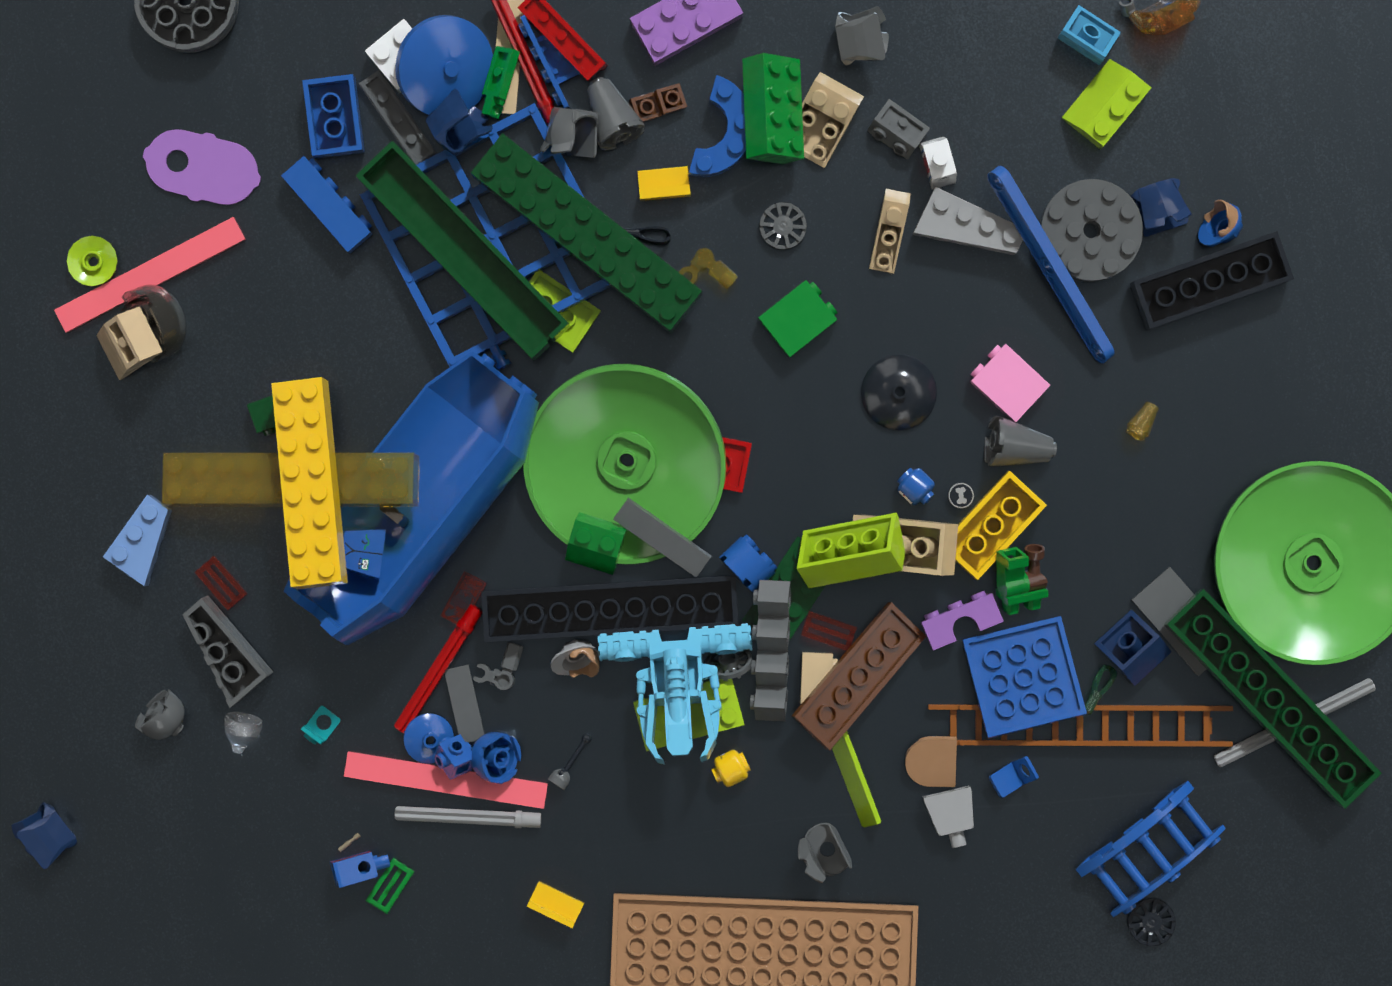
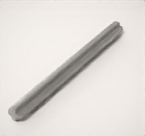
M1367 678L1317 703L1316 706L1327 715L1375 691V684L1370 678ZM1263 730L1233 745V747L1215 754V762L1219 767H1223L1275 741V739L1266 730Z

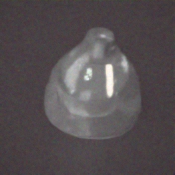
M229 712L225 715L224 732L234 753L241 754L248 745L258 738L263 723L259 717L243 712Z

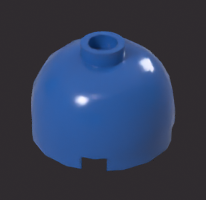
M490 732L484 734L475 741L471 749V766L479 777L488 782L502 784L509 781L518 770L515 769L517 761L521 762L519 743L513 736H509L506 733Z

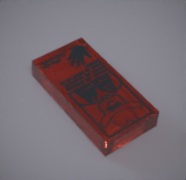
M464 571L440 616L457 624L469 605H476L481 591L484 590L487 583Z

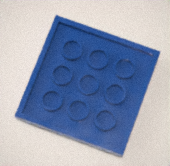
M1061 616L962 640L987 739L1087 714Z

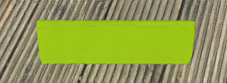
M846 731L833 746L832 750L861 826L869 827L880 824L879 813Z

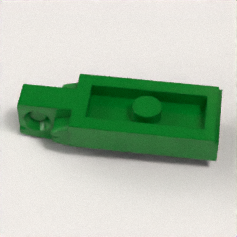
M500 46L495 47L482 94L485 95L482 114L499 119L520 51Z

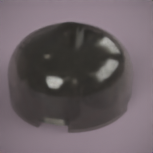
M143 285L123 294L124 308L120 309V314L140 306L163 351L149 362L156 363L174 355L185 341L187 324L183 309L173 294L157 285Z

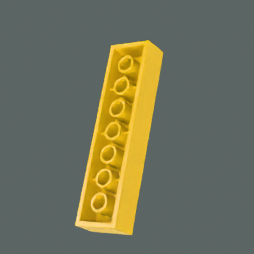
M318 377L271 383L290 585L295 589L348 584L328 381Z

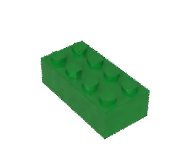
M768 53L743 58L746 159L779 164L804 159L800 59Z

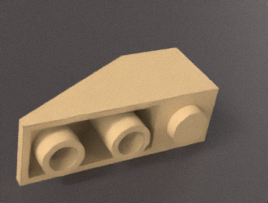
M890 189L885 190L869 269L894 274L910 203V193Z

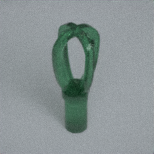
M1104 665L1094 678L1092 691L1085 704L1086 712L1089 715L1092 714L1102 695L1108 691L1117 678V671L1110 665ZM1104 671H1110L1109 681L1098 692V685Z

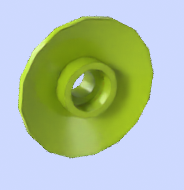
M96 236L83 237L76 241L70 248L67 257L68 270L72 277L81 284L88 286L102 285L111 279L116 271L118 262L116 251L112 245L105 239ZM92 257H96L98 259V264L96 266H91L89 264V261Z

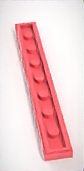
M232 217L54 311L64 331L68 333L246 239L236 219Z
M350 751L347 753L344 777L542 809L545 806L548 783L511 778L502 784L488 782L479 777L475 771L467 772L450 780L444 770L440 769L437 765Z

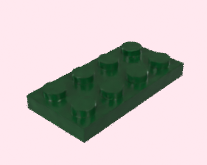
M798 536L777 566L776 573L769 579L772 581H790V639L826 586L808 588L798 572L797 564L802 541ZM753 604L742 620L752 628L753 625L758 624V605Z

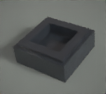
M384 502L379 508L399 526L405 528L409 523V519L388 502Z

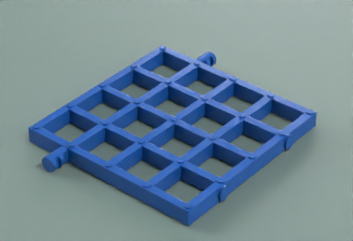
M535 103L493 124V129L489 134L478 137L456 156L444 150L417 164L421 171L426 173L449 161L465 191L450 201L457 208L469 202L471 203L487 233L484 236L511 264L512 262L500 239L530 224V222L523 216H519L494 229L478 199L490 192V190L482 184L472 188L457 156L489 139L494 144L499 138V134L531 117L545 141L548 128ZM549 146L544 153L541 152L533 156L541 164L554 158L566 183L583 196L561 153L553 154L551 152L552 146ZM369 190L360 194L449 367L472 351L481 355L489 350L493 354L490 358L497 362L495 365L497 370L509 366L511 362L509 359L504 358L506 356L505 350H500L498 345L510 340V336L505 331L498 334L495 333L483 308L464 289L466 298L435 314L431 313L416 283L444 268L435 260L411 273L395 244V241L410 233L403 225L389 232L373 201L377 198ZM539 229L538 231L550 254L518 270L527 278L556 263L572 293L571 296L552 305L559 313L611 287L601 279L579 290L563 260L571 254L562 247L558 249L555 242ZM472 307L488 339L454 357L438 324Z

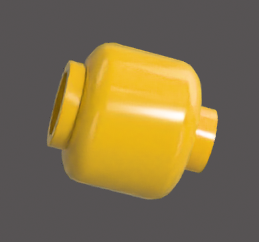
M730 750L714 759L715 768L711 769L717 783L722 781L726 787L734 786L746 780L748 772L751 771L743 752L738 753L736 750Z

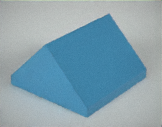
M1078 5L1057 38L1100 65L1121 32Z

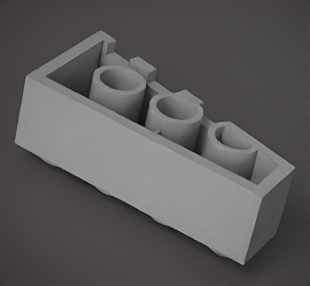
M937 187L934 188L913 232L914 236H922L1010 255L1017 253L1023 241L1014 223Z

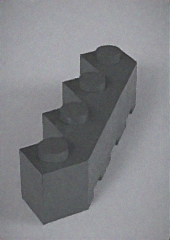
M760 580L759 590H754L753 605H758V624L753 625L752 640L757 641V659L752 660L751 675L756 677V693L750 697V710H754L755 720L786 722L791 586L790 581Z

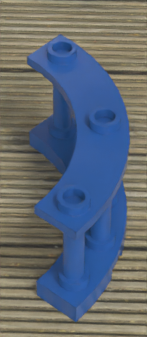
M1189 781L1173 789L1152 808L1154 812L1144 820L1143 818L1139 819L1124 831V836L1114 843L1112 841L1088 856L1076 868L1081 877L1090 872L1093 875L1096 874L1119 904L1110 913L1113 917L1121 912L1124 915L1131 912L1136 907V902L1147 896L1165 881H1168V883L1173 882L1181 875L1179 870L1192 861L1207 846L1211 848L1221 840L1219 835L1226 829L1224 825L1211 831L1188 802L1189 798L1187 795L1194 789ZM1174 807L1181 808L1203 836L1194 847L1170 818L1172 815L1169 812ZM1157 822L1166 828L1185 852V855L1172 866L1148 837L1149 832L1147 830ZM1133 841L1140 842L1163 871V873L1149 883L1125 854L1126 850L1124 848ZM1110 858H1113L1114 861L1117 860L1140 889L1126 897L1106 872L1103 863Z

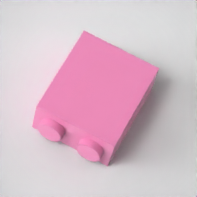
M1007 344L1003 345L1002 348L997 345L988 354L989 362L985 366L980 363L970 374L974 377L970 383L1011 421L1017 422L1047 390L1050 384Z

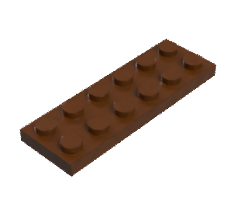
M888 602L792 714V717L826 750H831L926 638V635L892 602Z

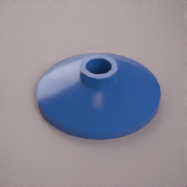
M432 713L422 714L415 717L407 725L403 736L404 746L407 753L414 760L426 764L435 763L434 756L439 742L446 737H454V733L448 721L440 715ZM433 736L434 742L426 744L427 737Z

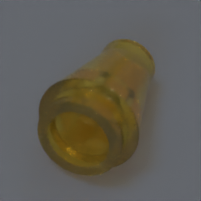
M1145 402L1144 406L1127 423L1128 428L1126 432L1135 439L1144 441L1150 435L1159 408L1150 402Z

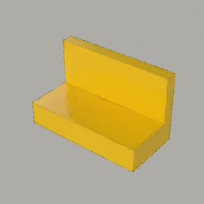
M688 166L637 171L640 201L691 197Z
M539 881L527 907L573 928L584 902Z

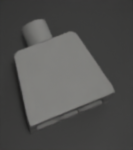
M968 785L922 796L939 836L949 834L952 848L966 845L964 830L974 828L971 787Z

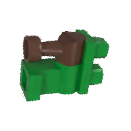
M1029 544L1025 546L1024 552L1018 547L996 551V596L1002 600L1003 611L1008 615L1018 614L1019 603H1024L1028 610L1040 609L1042 598L1048 597V590L1045 589L1048 581L1040 572V560L1045 556L1044 546Z

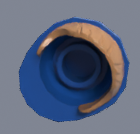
M1216 200L1213 210L1204 215L1205 220L1198 231L1199 241L1205 246L1213 247L1220 243H1228L1237 238L1243 228L1240 209L1224 200Z

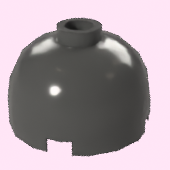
M169 689L168 691L162 690L146 705L149 709L145 716L140 713L135 722L136 729L155 740L166 739L171 735L176 736L184 726L182 724L184 719L182 701Z

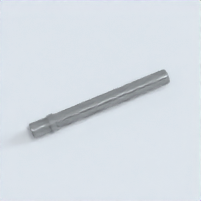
M397 806L395 808V819L403 821L541 828V813L523 812L520 810L504 812Z

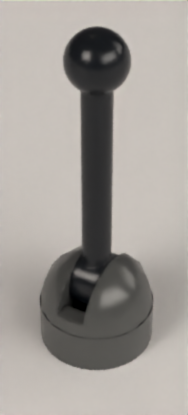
M583 734L582 742L564 769H556L551 773L548 778L550 782L563 790L566 789L570 781L568 770L586 743L591 742L592 737L590 734Z

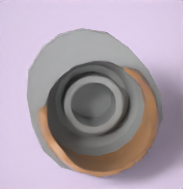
M574 639L565 643L562 650L551 660L550 665L552 671L558 675H570L572 678H575L578 675L584 674L594 677L599 672L600 654L597 648L592 646L589 641Z

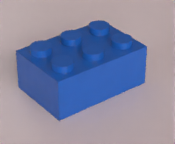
M349 74L302 80L312 157L320 159L365 153L355 76Z

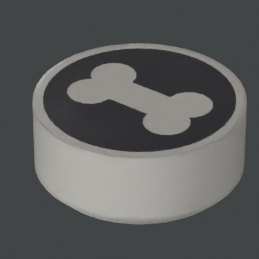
M957 483L950 488L948 499L954 507L965 508L972 503L974 493L969 485Z

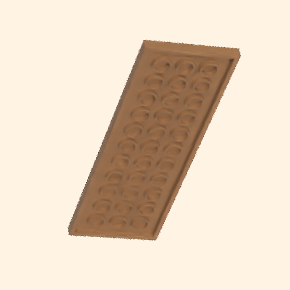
M614 893L610 986H915L918 905Z

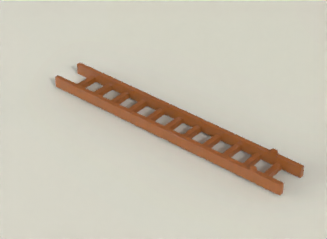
M928 704V710H950V737H957V710H975V740H957V745L1233 747V741H1210V734H1212L1210 711H1233V706L1085 705L1086 710H1102V740H1083V716L1076 717V740H1058L1059 722L1052 723V740H1033V728L1026 729V740H1007V734L1000 736V740H982V715L979 704ZM1109 710L1127 711V740H1109ZM1134 711H1152V741L1134 740ZM1159 711H1178L1177 741H1159ZM1185 711H1203V741H1185Z

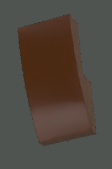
M680 83L657 89L652 93L629 100L630 106L643 122L687 108Z

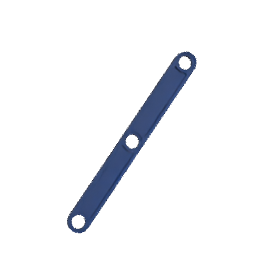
M1003 166L996 167L988 173L987 177L990 185L1091 355L1098 362L1105 363L1115 354L1113 346L1011 174Z

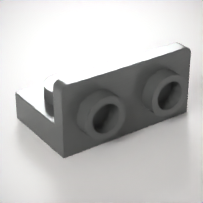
M889 99L867 131L876 140L883 142L893 149L897 155L909 159L930 127Z

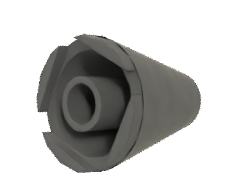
M598 77L590 82L587 93L591 111L599 114L597 144L600 149L605 151L617 149L615 144L623 141L624 145H627L639 138L645 131L644 122L610 79Z
M994 416L987 429L992 430L990 437H985L984 460L986 463H989L988 466L996 467L1049 462L1056 455L1057 444L1054 443L1052 437L1001 416Z

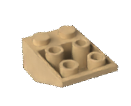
M821 72L814 80L802 103L804 157L825 168L864 96Z
M140 306L116 315L103 324L96 335L119 380L124 379L163 352Z

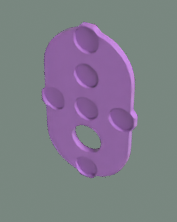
M179 129L169 130L157 136L150 146L145 148L143 153L148 174L156 185L166 191L185 195L190 200L196 202L205 200L222 205L236 204L246 199L261 182L256 160L245 147L234 142L218 139L214 134L207 132L198 134ZM175 150L185 152L188 157V165L181 172H174L167 165L168 155Z

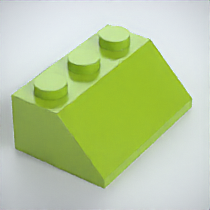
M1109 59L1062 116V119L1101 150L1149 92L1151 87L1132 71Z

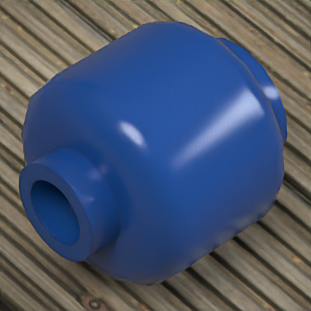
M920 468L908 469L897 481L899 484L898 492L913 506L918 505L920 502L925 505L935 495L932 492L935 486L934 481Z

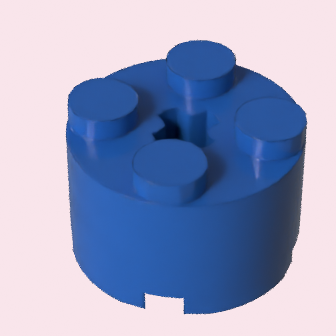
M746 534L744 537H739L719 558L754 594V590H759V581L769 580L776 573L777 566L764 552L759 555L760 549Z

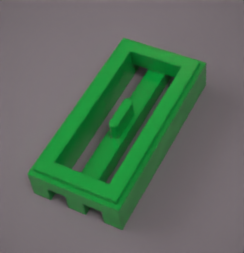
M393 857L390 867L386 868L365 901L387 914L415 871ZM394 865L397 866L398 870L378 901L374 900V896ZM403 871L406 872V876L386 907L383 906L382 902Z

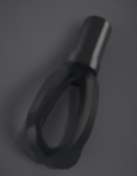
M665 227L623 228L637 240L640 239L646 243L667 245L671 240V232ZM665 232L667 237L665 240H654L642 236V233Z

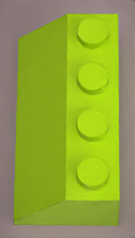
M897 513L804 530L797 570L808 588L902 571L905 548Z

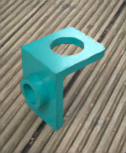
M320 706L308 723L301 728L305 732L303 736L315 745L317 742L323 744L340 723L341 719L326 707ZM321 715H327L331 719V726L326 730H322L317 726V719Z

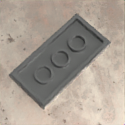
M1168 567L1132 598L1131 601L1197 676H1200L1206 668L1164 626V623L1194 595L1172 568Z

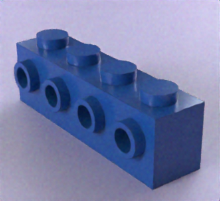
M303 156L281 176L344 249L351 254L373 235L369 230L372 225L363 215L359 218L352 211L355 206L346 196L341 198L335 192L339 187L330 177L327 179L322 177L319 173L322 170L319 164L313 158L308 161Z

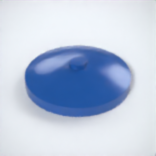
M439 15L428 18L412 28L399 47L395 72L400 91L413 107L429 115L443 102L452 90L457 89L469 110L484 96L482 91L493 58L492 49L483 32L465 19L452 15Z

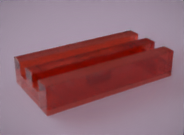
M212 556L210 560L195 571L196 575L227 610H230L248 594L216 556ZM213 563L240 593L238 596L229 589L210 567ZM205 570L232 599L230 603L204 575L203 572Z
M809 611L801 635L847 651L851 646L857 627ZM815 618L850 630V633L846 635L811 623V619ZM810 627L847 640L846 644L807 632L808 628Z

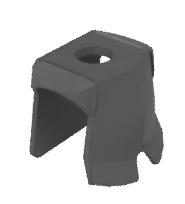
M879 6L853 15L843 12L838 13L835 29L840 57L846 66L855 60L885 59L889 34L881 32L880 24L886 18Z
M552 108L546 139L540 148L541 152L544 153L549 146H552L551 152L553 154L566 152L570 156L594 158L597 154L599 114L581 109Z
M830 823L817 824L808 830L805 838L800 839L798 859L804 860V863L807 865L805 873L813 880L823 883L826 876L839 874L848 866L850 869L852 868L851 857L834 825ZM824 842H831L834 845L835 852L831 856H824L820 852V847Z

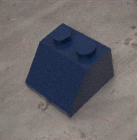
M1132 609L1094 643L1134 686L1172 652L1162 638Z

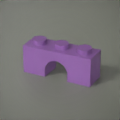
M984 590L972 595V601L963 604L960 600L948 605V611L939 614L938 610L925 614V620L920 623L931 649L936 650L957 641L953 633V625L960 617L968 616L972 618L978 631L1004 622L993 594L989 593L986 595Z

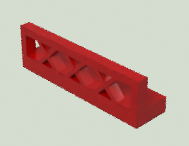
M525 0L517 7L588 81L601 69L603 71L608 66L546 0Z

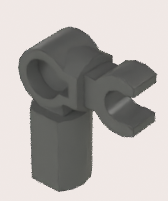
M507 642L500 665L503 667L502 670L494 669L492 671L486 664H477L478 668H482L485 671V675L483 678L474 676L473 680L478 683L489 681L490 685L500 690L511 689L515 684L513 671H517L524 646Z

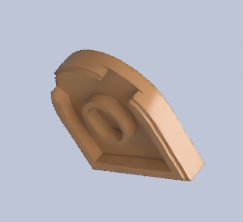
M927 736L915 742L907 750L905 756V766L910 778L916 783L927 787H955L957 737Z

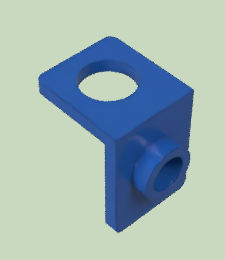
M1027 756L1012 761L989 776V780L1000 798L1007 796L1022 785L1039 778ZM1022 764L1028 768L1030 776L1024 773Z

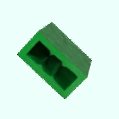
M805 280L758 317V320L788 358H791L838 320L835 317L838 312L829 301L826 304L819 297L822 292L814 282L809 284Z

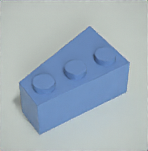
M147 495L103 557L143 586H149L150 577L172 509L152 495Z

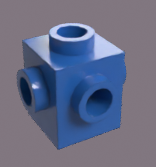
M461 734L452 738L446 737L438 744L434 756L435 762L440 769L444 770L448 778L452 780L472 771V747L467 741L465 742Z

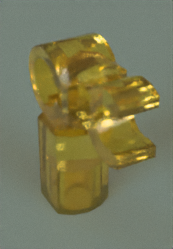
M707 248L699 249L690 261L692 264L679 271L682 275L685 272H691L692 279L690 282L695 284L698 279V273L700 271L703 273L708 267L710 269L708 273L726 289L738 278L721 260L718 262L714 260V253Z

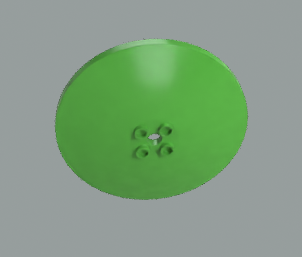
M612 364L589 369L575 375L560 385L545 400L536 414L523 468L526 487L536 512L550 531L567 545L579 512L619 524L613 518L628 497L692 541L711 520L721 499L726 479V453L720 429L713 415L703 401L689 387L676 378L653 368L632 364ZM630 454L634 458V463L631 466L622 464L621 455ZM627 530L617 564L645 563L666 556Z
M1309 461L1287 465L1267 473L1245 489L1229 509L1218 533L1215 547L1214 567L1217 588L1229 616L1261 649L1274 656L1296 663L1311 665L1339 663L1356 658L1378 646L1392 633V493L1373 477L1358 469L1324 461ZM1312 555L1317 556L1320 560V565L1316 570H1310L1307 567V559Z

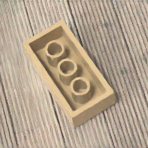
M853 515V521L876 516ZM899 518L905 548L902 571L940 576L954 575L958 524Z

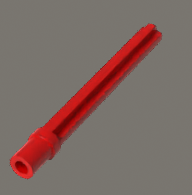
M491 0L512 49L520 51L518 62L535 97L536 105L548 126L551 110L555 107L554 100L546 88L508 1Z
M470 604L462 618L458 620L456 628L394 724L398 731L404 733L410 721L418 716L466 638L474 630L475 624L482 615V610L477 606Z

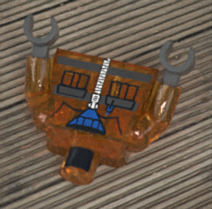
M1128 0L1126 5L1119 1L1121 14L1129 17L1143 34L1165 35L1195 19L1193 13L1200 7L1201 1L1160 0L1141 11L1136 10L1134 0Z

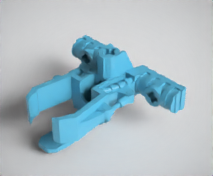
M745 623L741 624V626H735V624L717 625L714 628L703 626L702 629L689 627L687 640L665 642L661 641L659 630H652L650 633L639 631L640 633L636 634L633 631L618 632L608 636L606 633L600 634L598 636L600 661L608 659L609 661L627 662L642 657L650 658V667L639 670L636 673L637 713L640 716L642 733L647 748L656 762L665 765L654 744L657 706H665V729L668 751L672 756L689 755L693 748L691 704L702 703L709 736L706 740L705 750L700 756V761L708 760L717 744L716 739L720 721L719 711L722 708L718 691L720 686L718 669L715 665L703 664L702 654L710 652L725 655L747 649L753 650L751 626ZM710 679L715 700H708L706 691H702L703 680ZM646 683H651L654 690V695H649V705H643Z

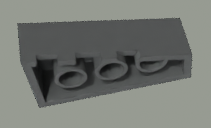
M208 595L201 598L182 614L196 643L199 644L204 654L207 665L210 666L216 677L215 680L219 688L222 689L229 708L236 705L273 673L271 668Z

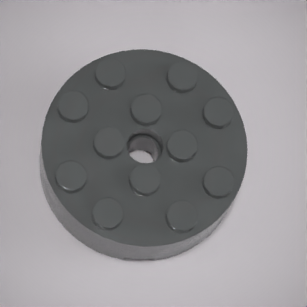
M134 0L137 18L145 31L162 46L184 53H194L209 49L224 39L235 23L239 7V0H192L191 4L186 6L181 5L180 0Z
M1085 179L1067 185L1048 202L1040 219V225L1072 279L1079 282H1100L1117 275L1133 261L1142 242L1143 222L1136 203L1122 188L1104 180ZM1086 225L1095 226L1097 234L1094 238L1085 236L1084 227Z

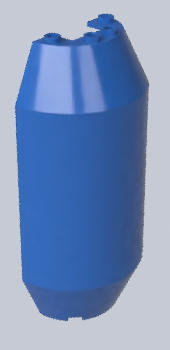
M472 351L428 382L339 494L343 538L344 531L386 530L380 579L375 580L347 571L348 584L306 589L292 588L290 577L288 579L284 592L294 602L312 613L321 622L320 626L333 638L345 645H349L373 633L407 613L525 463L539 402L535 400L537 394L513 375L508 379L493 367L496 362L485 353L480 357ZM384 502L393 505L409 519V523L405 528L399 526L379 509Z

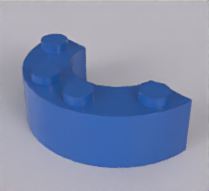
M718 75L715 78L709 103L718 107L725 115L728 124L727 132L717 145L707 149H695L689 176L712 177L722 174L733 168L746 153L744 94L731 81Z

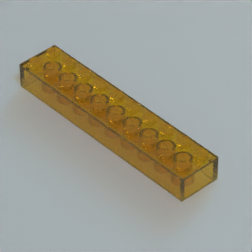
M163 453L162 504L175 507H283L278 453ZM335 453L340 507H419L420 456L417 454Z

